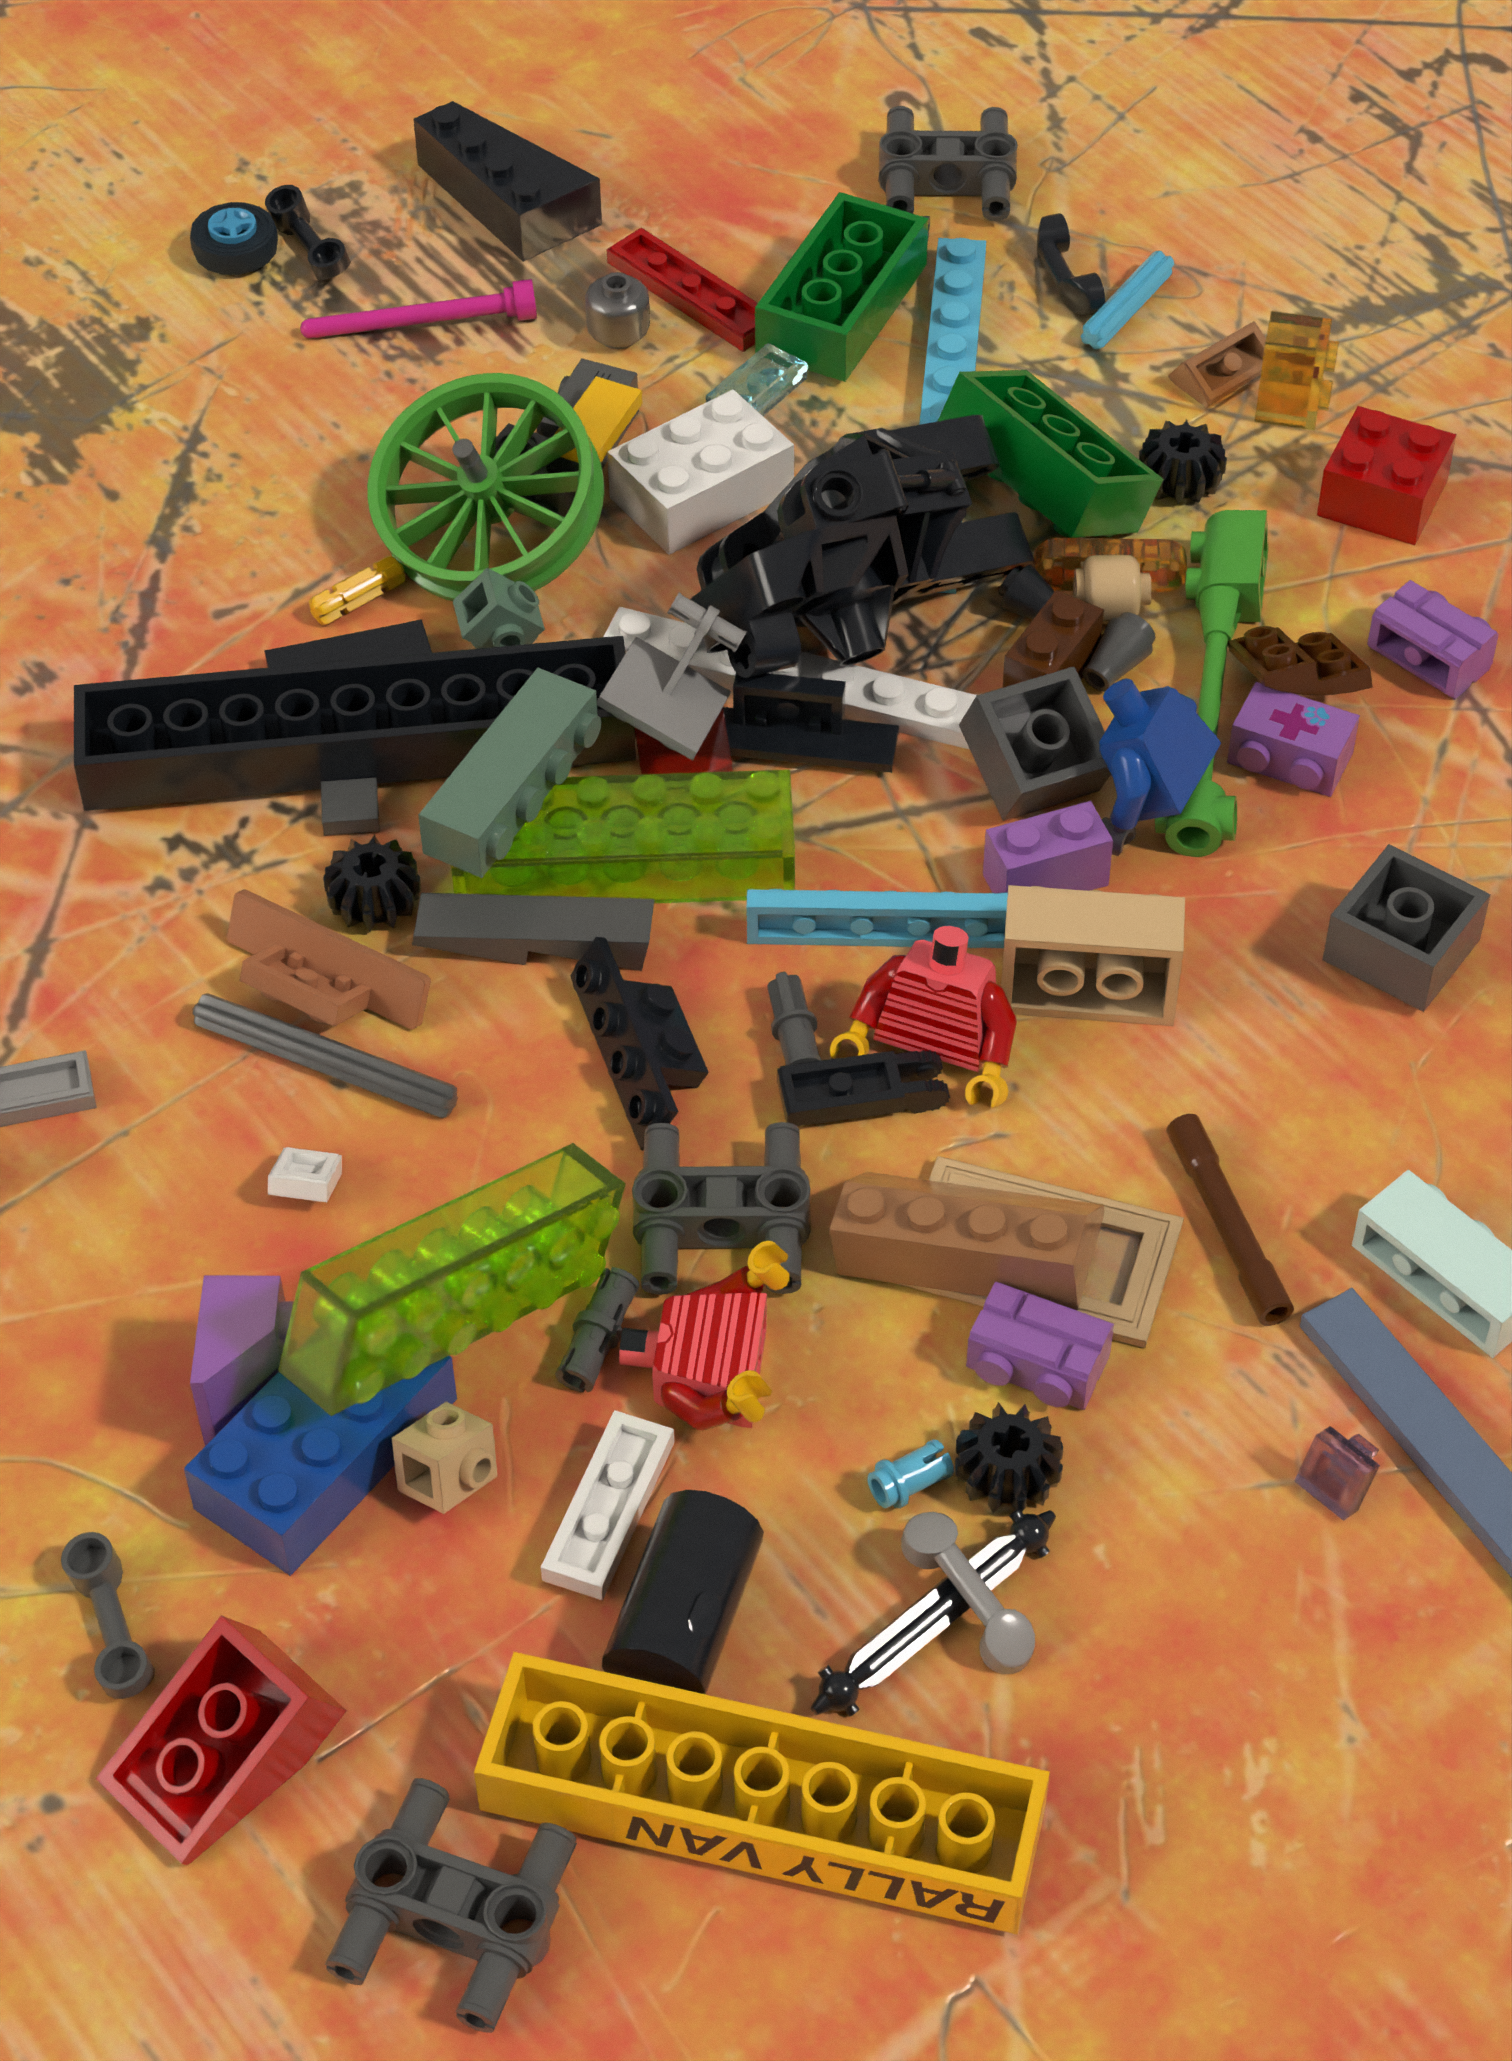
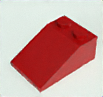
M221 1615L95 1779L181 1864L189 1865L304 1767L347 1710L260 1630Z

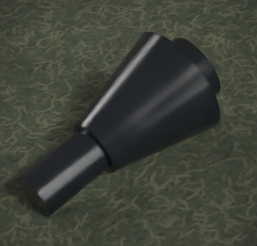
M1031 564L1022 570L1014 568L1004 579L999 589V595L1003 597L1001 609L1033 620L1055 591Z

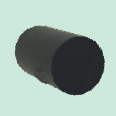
M683 1490L673 1492L664 1499L602 1658L604 1672L706 1694L763 1541L764 1531L758 1519L747 1509L732 1500L707 1491Z

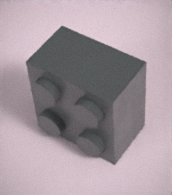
M1075 667L977 695L959 723L963 736L1003 821L1098 792L1111 776L1099 751V741L1105 731Z
M1388 844L1331 914L1323 961L1424 1012L1479 942L1491 894Z

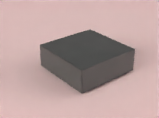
M376 778L321 782L324 836L380 831Z

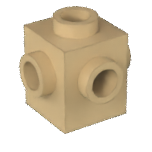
M444 1402L392 1437L397 1490L443 1514L498 1476L493 1424L448 1402Z

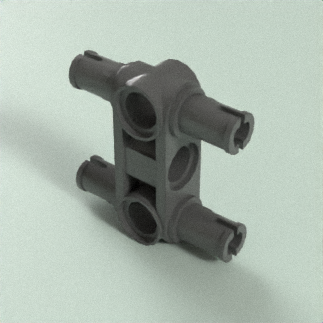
M896 106L890 109L887 113L886 134L881 137L879 142L878 182L880 187L886 192V206L913 214L914 195L982 196V213L986 219L990 221L1006 219L1010 213V191L1014 189L1017 180L1018 148L1016 139L1008 132V115L1006 111L999 107H990L984 110L981 114V131L914 130V113L911 109L905 106Z
M787 1122L773 1123L766 1128L764 1166L680 1167V1136L678 1128L669 1123L649 1125L644 1133L643 1169L635 1177L632 1188L633 1235L641 1246L642 1289L645 1292L658 1295L675 1291L677 1288L678 1248H754L761 1242L773 1241L788 1254L787 1261L780 1263V1265L789 1272V1282L781 1290H772L767 1285L766 1288L778 1294L798 1291L801 1287L802 1245L806 1243L811 1232L810 1181L805 1171L801 1169L799 1128Z
M415 1778L391 1828L382 1830L380 1834L375 1835V1838L364 1844L356 1855L354 1863L356 1877L345 1899L347 1903L346 1910L349 1916L326 1960V1969L331 1975L346 1983L362 1985L386 1933L397 1931L477 1960L476 1968L456 2009V2016L468 2027L481 2032L492 2033L495 2030L516 1979H521L530 1973L533 1967L540 1963L549 1951L551 1942L550 1928L560 1907V1898L555 1891L576 1847V1837L561 1826L552 1823H541L519 1873L509 1875L430 1847L428 1844L450 1798H448L449 1794L446 1789L439 1784L427 1779ZM394 1873L403 1876V1879L394 1886L379 1887L374 1885V1882L385 1874ZM515 1919H525L533 1923L531 1928L518 1934L507 1933L502 1930L506 1923Z

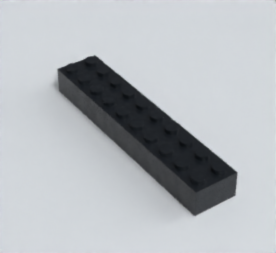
M623 636L74 685V769L84 811L316 790L321 789L322 781L376 778L377 784L446 778L457 768L537 668L596 690V698L598 700L626 654ZM597 706V715L601 718L599 735L591 747H584L573 761L572 766L636 760L634 726L617 719L613 714Z

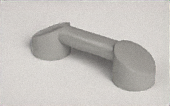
M925 1512L911 1518L906 1524L901 1538V1548L906 1559L914 1566L922 1569L940 1567L986 1627L980 1640L979 1649L982 1660L990 1669L1000 1674H1014L1024 1669L1029 1663L1035 1648V1633L1030 1621L1017 1610L1005 1609L955 1544L958 1531L956 1524L951 1518L937 1512Z

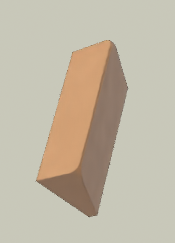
M1255 321L1182 362L1168 377L1176 386L1204 407H1208L1273 369L1270 366V362H1277L1279 364L1281 362L1280 359L1278 361L1273 359L1276 355L1275 351Z

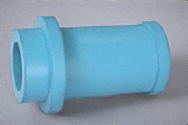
M932 1439L924 1446L893 1462L886 1459L878 1461L875 1464V1471L869 1473L867 1477L869 1489L877 1503L883 1508L894 1506L900 1509L908 1504L909 1496L942 1479L946 1480L953 1476L954 1467L949 1453L947 1452L941 1457L936 1458L935 1454L944 1449L942 1443Z

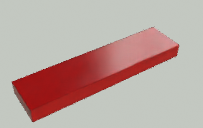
M642 227L606 249L608 264L620 272L640 280L649 291L740 351L744 352L755 345V306L758 303Z

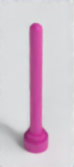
M532 279L513 281V287L503 288L504 293L309 318L301 323L300 331L304 337L311 339L507 313V318L517 316L518 321L537 319Z

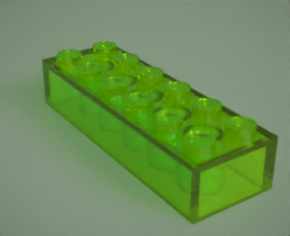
M790 770L567 777L562 784L554 785L543 799L541 809L536 818L531 822H525L514 836L507 855L501 860L496 859L482 878L451 865L454 894L654 899V903L747 900V889L795 890V843Z
M572 1143L302 1271L278 1371L325 1412L333 1416L356 1403L362 1404L369 1401L379 1391L402 1379L414 1378L425 1367L449 1355L460 1354L470 1344L493 1332L506 1330L514 1321L535 1310H544L550 1307L557 1299L580 1287L586 1288L591 1286L605 1269L606 1259L604 1257L611 1233L620 1219V1211L618 1209L626 1183Z

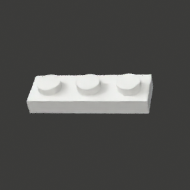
M614 1410L540 1567L542 1581L603 1601L674 1445L673 1428Z

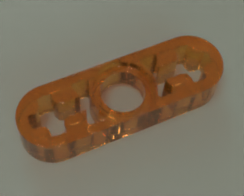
M1051 538L1040 543L1034 552V568L1053 590L1073 591L1074 570L1083 568L1081 567V562H1084L1086 558L1092 555H1131L1135 557L1138 563H1140V573H1150L1151 592L1173 591L1181 587L1186 581V550L1178 542L1168 539ZM1062 562V566H1054V563ZM1160 564H1167V567L1159 568Z

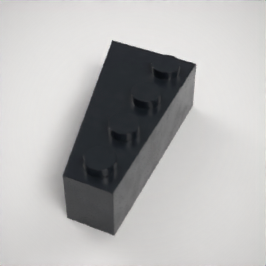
M454 101L438 106L432 111L413 119L418 166L523 262L602 225L600 178Z

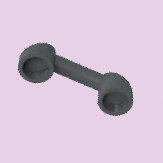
M96 1532L82 1533L70 1540L65 1546L61 1556V1564L77 1591L85 1597L91 1598L106 1646L95 1662L94 1673L97 1681L108 1696L114 1699L129 1698L143 1691L151 1683L155 1675V1668L143 1648L137 1643L132 1642L116 1591L121 1583L123 1574L120 1558L104 1535Z

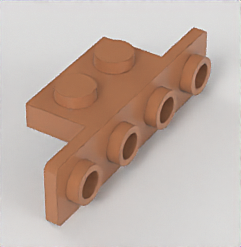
M246 889L235 893L227 940L231 944L254 954L243 960L239 981L260 990L261 994L267 999L284 1002L307 1013L310 1019L320 1024L335 1027L365 1009H369L411 1030L422 1024L431 983L428 975Z

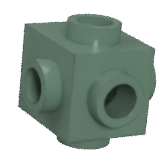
M486 568L453 600L462 638L471 642L477 649L532 644L538 635L545 630L538 606L539 599L533 589L524 582H514L489 568Z

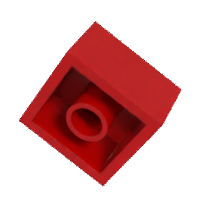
M1357 406L1324 468L1317 516L1416 545L1448 481L1457 434L1388 415L1381 411Z

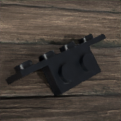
M736 673L733 684V708L722 707L698 752L892 773L899 725L845 720L846 681L769 673L744 678Z
M595 937L581 960L575 965L570 977L608 1068V1073L612 1078L625 1110L627 1120L632 1127L640 1150H644L645 1129L655 1123L670 1124L678 1113L668 1085L698 1088L709 1072L672 986L623 980L607 939Z

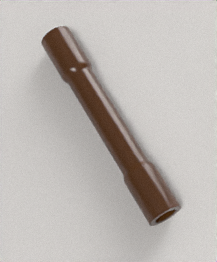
M1184 1114L1175 1118L1167 1126L1166 1133L1186 1173L1193 1179L1239 1272V1281L1259 1322L1264 1326H1272L1285 1321L1292 1315L1294 1306L1273 1264L1266 1259L1219 1165V1156L1200 1118L1196 1114Z

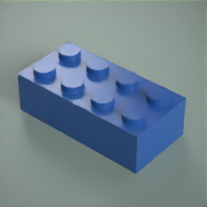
M354 1294L184 1467L194 1510L291 1576L395 1466L392 1437L444 1402L453 1404L457 1400L452 1357Z

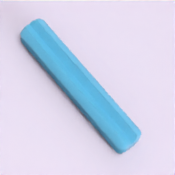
M1162 251L1153 252L1083 325L1082 342L1090 344L1093 349L1103 348L1172 275V267L1175 263L1173 258L1165 256Z

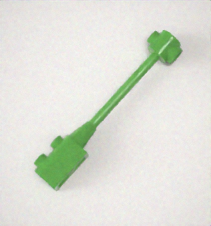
M1267 510L1220 511L1209 517L1205 524L1204 532L1192 531L1191 563H1200V568H1187L1186 599L1195 600L1196 607L1200 612L1204 642L1206 644L1197 714L1216 736L1228 641L1232 640L1238 622H1261L1269 551ZM1214 757L1181 814L1155 818V832L1165 833V839L1169 847L1185 856H1207L1220 847L1222 840L1235 841L1237 797L1226 796L1222 787L1212 781Z

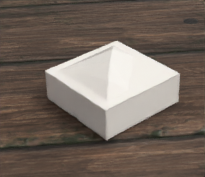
M290 1147L283 1148L268 1175V1195L327 1203L342 1175V1155Z

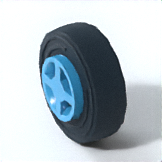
M228 202L213 206L200 213L192 223L190 242L197 262L208 271L222 275H241L256 271L270 262L276 254L278 234L270 213L260 206L246 202Z

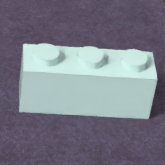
M1409 1169L1359 1209L1352 1246L1491 1358H1494L1512 1342V1250L1498 1240L1484 1223L1471 1219L1448 1201L1439 1188L1425 1183Z

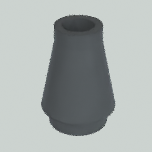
M1129 612L1122 613L1118 618L1110 619L1090 662L1082 671L1086 682L1094 689L1105 692L1117 680L1151 655L1153 651L1152 644L1155 641V633L1152 627L1140 616Z

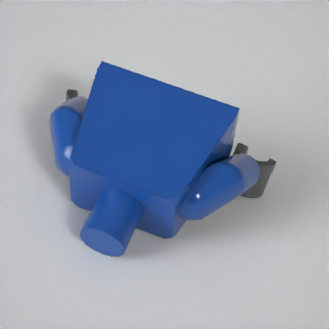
M1122 679L1114 683L1103 695V699L1113 713L1114 718L1099 741V751L1113 777L1117 798L1110 818L1104 817L1102 821L1113 839L1112 855L1119 856L1122 853L1123 845L1129 844L1135 838V827L1138 821L1181 814L1221 745L1217 736L1196 713L1197 705L1193 699L1180 694L1175 688L1169 686L1139 692L1131 679Z

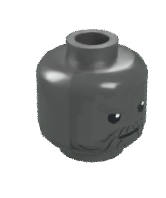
M615 272L598 278L589 286L585 295L586 322L589 334L596 341L609 348L625 349L638 342L647 334L650 327L649 294L646 286L640 280L624 273Z

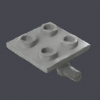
M679 592L667 613L696 629L695 636L682 659L678 661L642 639L635 637L599 696L597 706L613 714L617 719L627 722L655 738L667 748L675 750L693 760L731 691L688 667V664L706 635L736 652L747 631H743L719 617L720 610L710 605L707 610Z

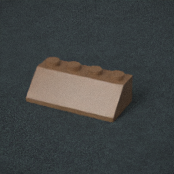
M865 1172L845 1181L829 1232L838 1275L988 1297L994 1283L999 1282L1078 1310L1105 1211L1104 1205Z

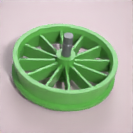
M483 373L458 378L430 390L415 400L394 420L385 432L374 454L369 470L367 498L370 515L378 535L392 556L402 564L403 572L424 590L443 599L453 601L486 568H489L491 524L503 521L523 556L507 564L490 568L491 570L514 582H524L533 591L544 587L561 575L579 557L596 529L603 507L604 476L598 453L577 413L562 396L544 384L527 377L504 373ZM498 408L525 410L495 455ZM483 411L481 455L478 454L469 439H459L450 424L451 422L469 414ZM544 417L563 429L520 455ZM446 426L455 441L452 451L460 467L419 448L433 434ZM576 448L579 471L530 475ZM409 461L452 480L398 485ZM576 492L565 517L521 497L524 495ZM441 502L397 528L395 505ZM516 510L556 530L538 547L528 553L507 518ZM453 521L427 561L417 556L408 548ZM477 521L474 571L446 569Z

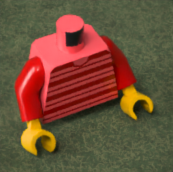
M942 926L934 931L932 942L926 940L915 941L907 955H893L867 978L849 1016L853 1020L852 1026L849 1031L834 1038L830 1045V1056L832 1059L837 1056L841 1049V1043L845 1039L856 1043L859 1051L858 1056L868 1054L870 1048L866 1035L870 1028L875 1030L873 1040L911 1052L931 1050V1052H936L937 1055H940V1059L943 1062L979 1072L984 1064L982 1075L972 1078L967 1083L965 1097L970 1105L977 1104L981 1095V1086L984 1082H987L993 1089L991 1108H995L1004 1103L1008 1096V1086L1006 1081L1000 1076L1001 1068L1008 1067L1017 1019L1003 988L996 984L995 965L989 959L966 953L969 937L963 929L954 926Z
M773 1241L761 1242L751 1251L747 1266L742 1267L721 1281L685 1295L670 1296L665 1299L659 1331L623 1328L619 1351L620 1365L653 1368L654 1401L696 1430L704 1431L726 1423L752 1428L753 1422L760 1421L765 1413V1408L757 1399L765 1396L769 1397L772 1394V1389L760 1376L767 1333V1293L761 1292L763 1291V1284H766L772 1290H781L787 1286L789 1272L780 1263L787 1261L788 1254Z

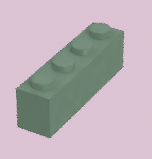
M537 668L418 814L423 854L481 878L496 859H503L511 848L514 836L526 821L531 822L536 818L541 809L543 799L554 785H560L565 781L576 757L584 747L589 748L596 741L601 729V718L597 715L596 690Z

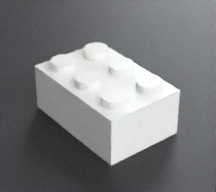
M733 389L607 451L610 499L669 555L772 503L794 478V444Z

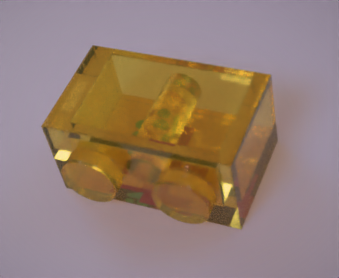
M1271 311L1264 347L1255 422L1315 430L1318 410H1329L1333 380L1323 379L1324 371H1335L1339 341L1329 340L1332 319Z

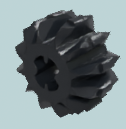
M1187 419L1183 425H1175L1170 421H1165L1162 429H1150L1148 437L1143 442L1142 449L1139 451V460L1164 479L1157 492V498L1174 497L1177 504L1183 498H1190L1194 502L1199 503L1203 494H1215L1217 486L1222 481V475L1226 471L1227 457H1225L1221 435L1209 434L1207 424L1198 427L1190 426Z
M375 835L368 844L361 845L351 839L348 851H333L331 865L325 867V874L323 876L328 906L332 909L333 915H341L348 928L364 922L369 932L372 931L376 923L384 922L394 928L397 916H412L414 901L419 899V893L421 892L420 876L418 875L417 863L413 858L412 852L402 851L397 839L381 845Z
M999 1402L992 1410V1418L975 1412L973 1418L969 1421V1430H961L956 1440V1453L958 1457L955 1459V1474L958 1477V1481L967 1482L966 1493L969 1495L970 1501L989 1497L988 1507L992 1514L1001 1507L1002 1503H1011L1014 1510L1020 1508L1023 1511L1026 1508L1027 1499L1043 1506L1045 1500L1049 1498L1050 1487H1057L1062 1478L1063 1465L1060 1463V1460L1063 1457V1443L1061 1442V1437L1051 1435L1052 1425L1049 1423L1048 1416L1030 1421V1412L1026 1404L1017 1411L1016 1415L1007 1414Z

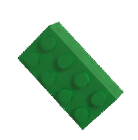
M839 192L755 306V354L846 382L926 267L929 218Z
M1029 371L959 372L938 421L971 415L983 416L1000 463L996 470L987 475L997 481L1006 483L1019 494L1018 499L1022 504L1033 510L1040 511L1053 522L1054 530L1066 538L1079 540L1081 537H1113L1114 534L1138 533L1164 480Z

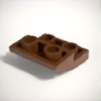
M1260 626L1246 631L1244 637L1228 641L1229 651L1265 687L1302 695H1335L1373 688L1370 667L1332 633H1308L1301 636L1298 642L1295 643L1279 627Z

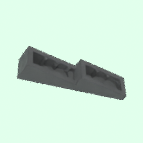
M421 893L412 945L525 965L528 951L581 960L595 937H604L607 939L618 967L642 971L650 940L654 899Z

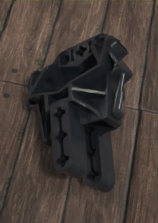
M971 415L894 430L878 428L845 434L840 437L835 446L809 461L762 513L709 547L700 556L696 569L701 591L690 600L707 610L710 605L720 610L719 617L743 631H747L736 652L706 635L703 642L707 653L728 650L729 660L734 671L744 678L792 668L797 665L801 656V643L797 627H808L838 659L840 666L853 665L873 658L885 651L892 605L898 604L901 600L1007 577L1014 568L1022 570L1027 565L1031 564L1033 566L1035 560L1018 513H1005L962 522L966 517L967 508L972 505L965 482L985 476L1000 466L983 416Z

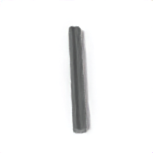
M203 994L193 1008L192 1014L194 1015V1023L197 1026L437 1117H449L458 1100L457 1088L452 1084L215 995Z

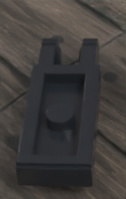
M931 1050L894 1054V1051L786 1065L780 1066L777 1069V1083L785 1120L787 1123L796 1126L904 1112L905 1109L913 1113H922L927 1110L940 1109V1107L945 1106L949 1102L948 1099L950 1098L947 1083H944L943 1080H932L942 1073L943 1066L940 1055H937L936 1052H931Z

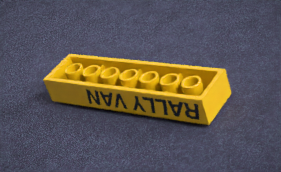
M513 1652L474 1770L479 1810L537 1824L552 1823L568 1831L1017 1935L1045 1813L1050 1771L518 1652Z

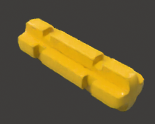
M386 556L373 563V570L370 567H366L331 587L333 592L330 593L328 589H325L314 595L309 600L312 616L321 625H328L342 617L341 611L344 610L345 614H348L383 595L381 589L385 588L386 591H390L398 587L405 581L402 564L394 556Z

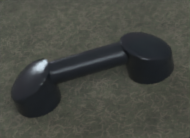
M282 185L273 189L267 195L265 206L276 228L286 235H294L308 252V261L316 279L326 280L333 278L348 268L351 261L344 244L335 238L321 240L309 225L310 213L298 187Z
M1061 213L1043 216L1040 220L1037 235L1038 258L1041 257L1059 288L1063 302L1071 311L1079 315L1096 313L1105 303V293L1100 277L1095 272L1076 277L1073 275L1061 254L1062 252H1067L1070 247L1069 229L1064 216Z

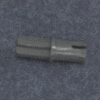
M780 972L776 974V979L768 983L767 989L774 1014L771 1031L774 1038L780 1041L786 1065L822 1061L814 1035L817 1029V1018L808 1010L801 979L797 975H787L786 972Z

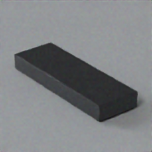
M422 619L264 650L267 668L432 653Z

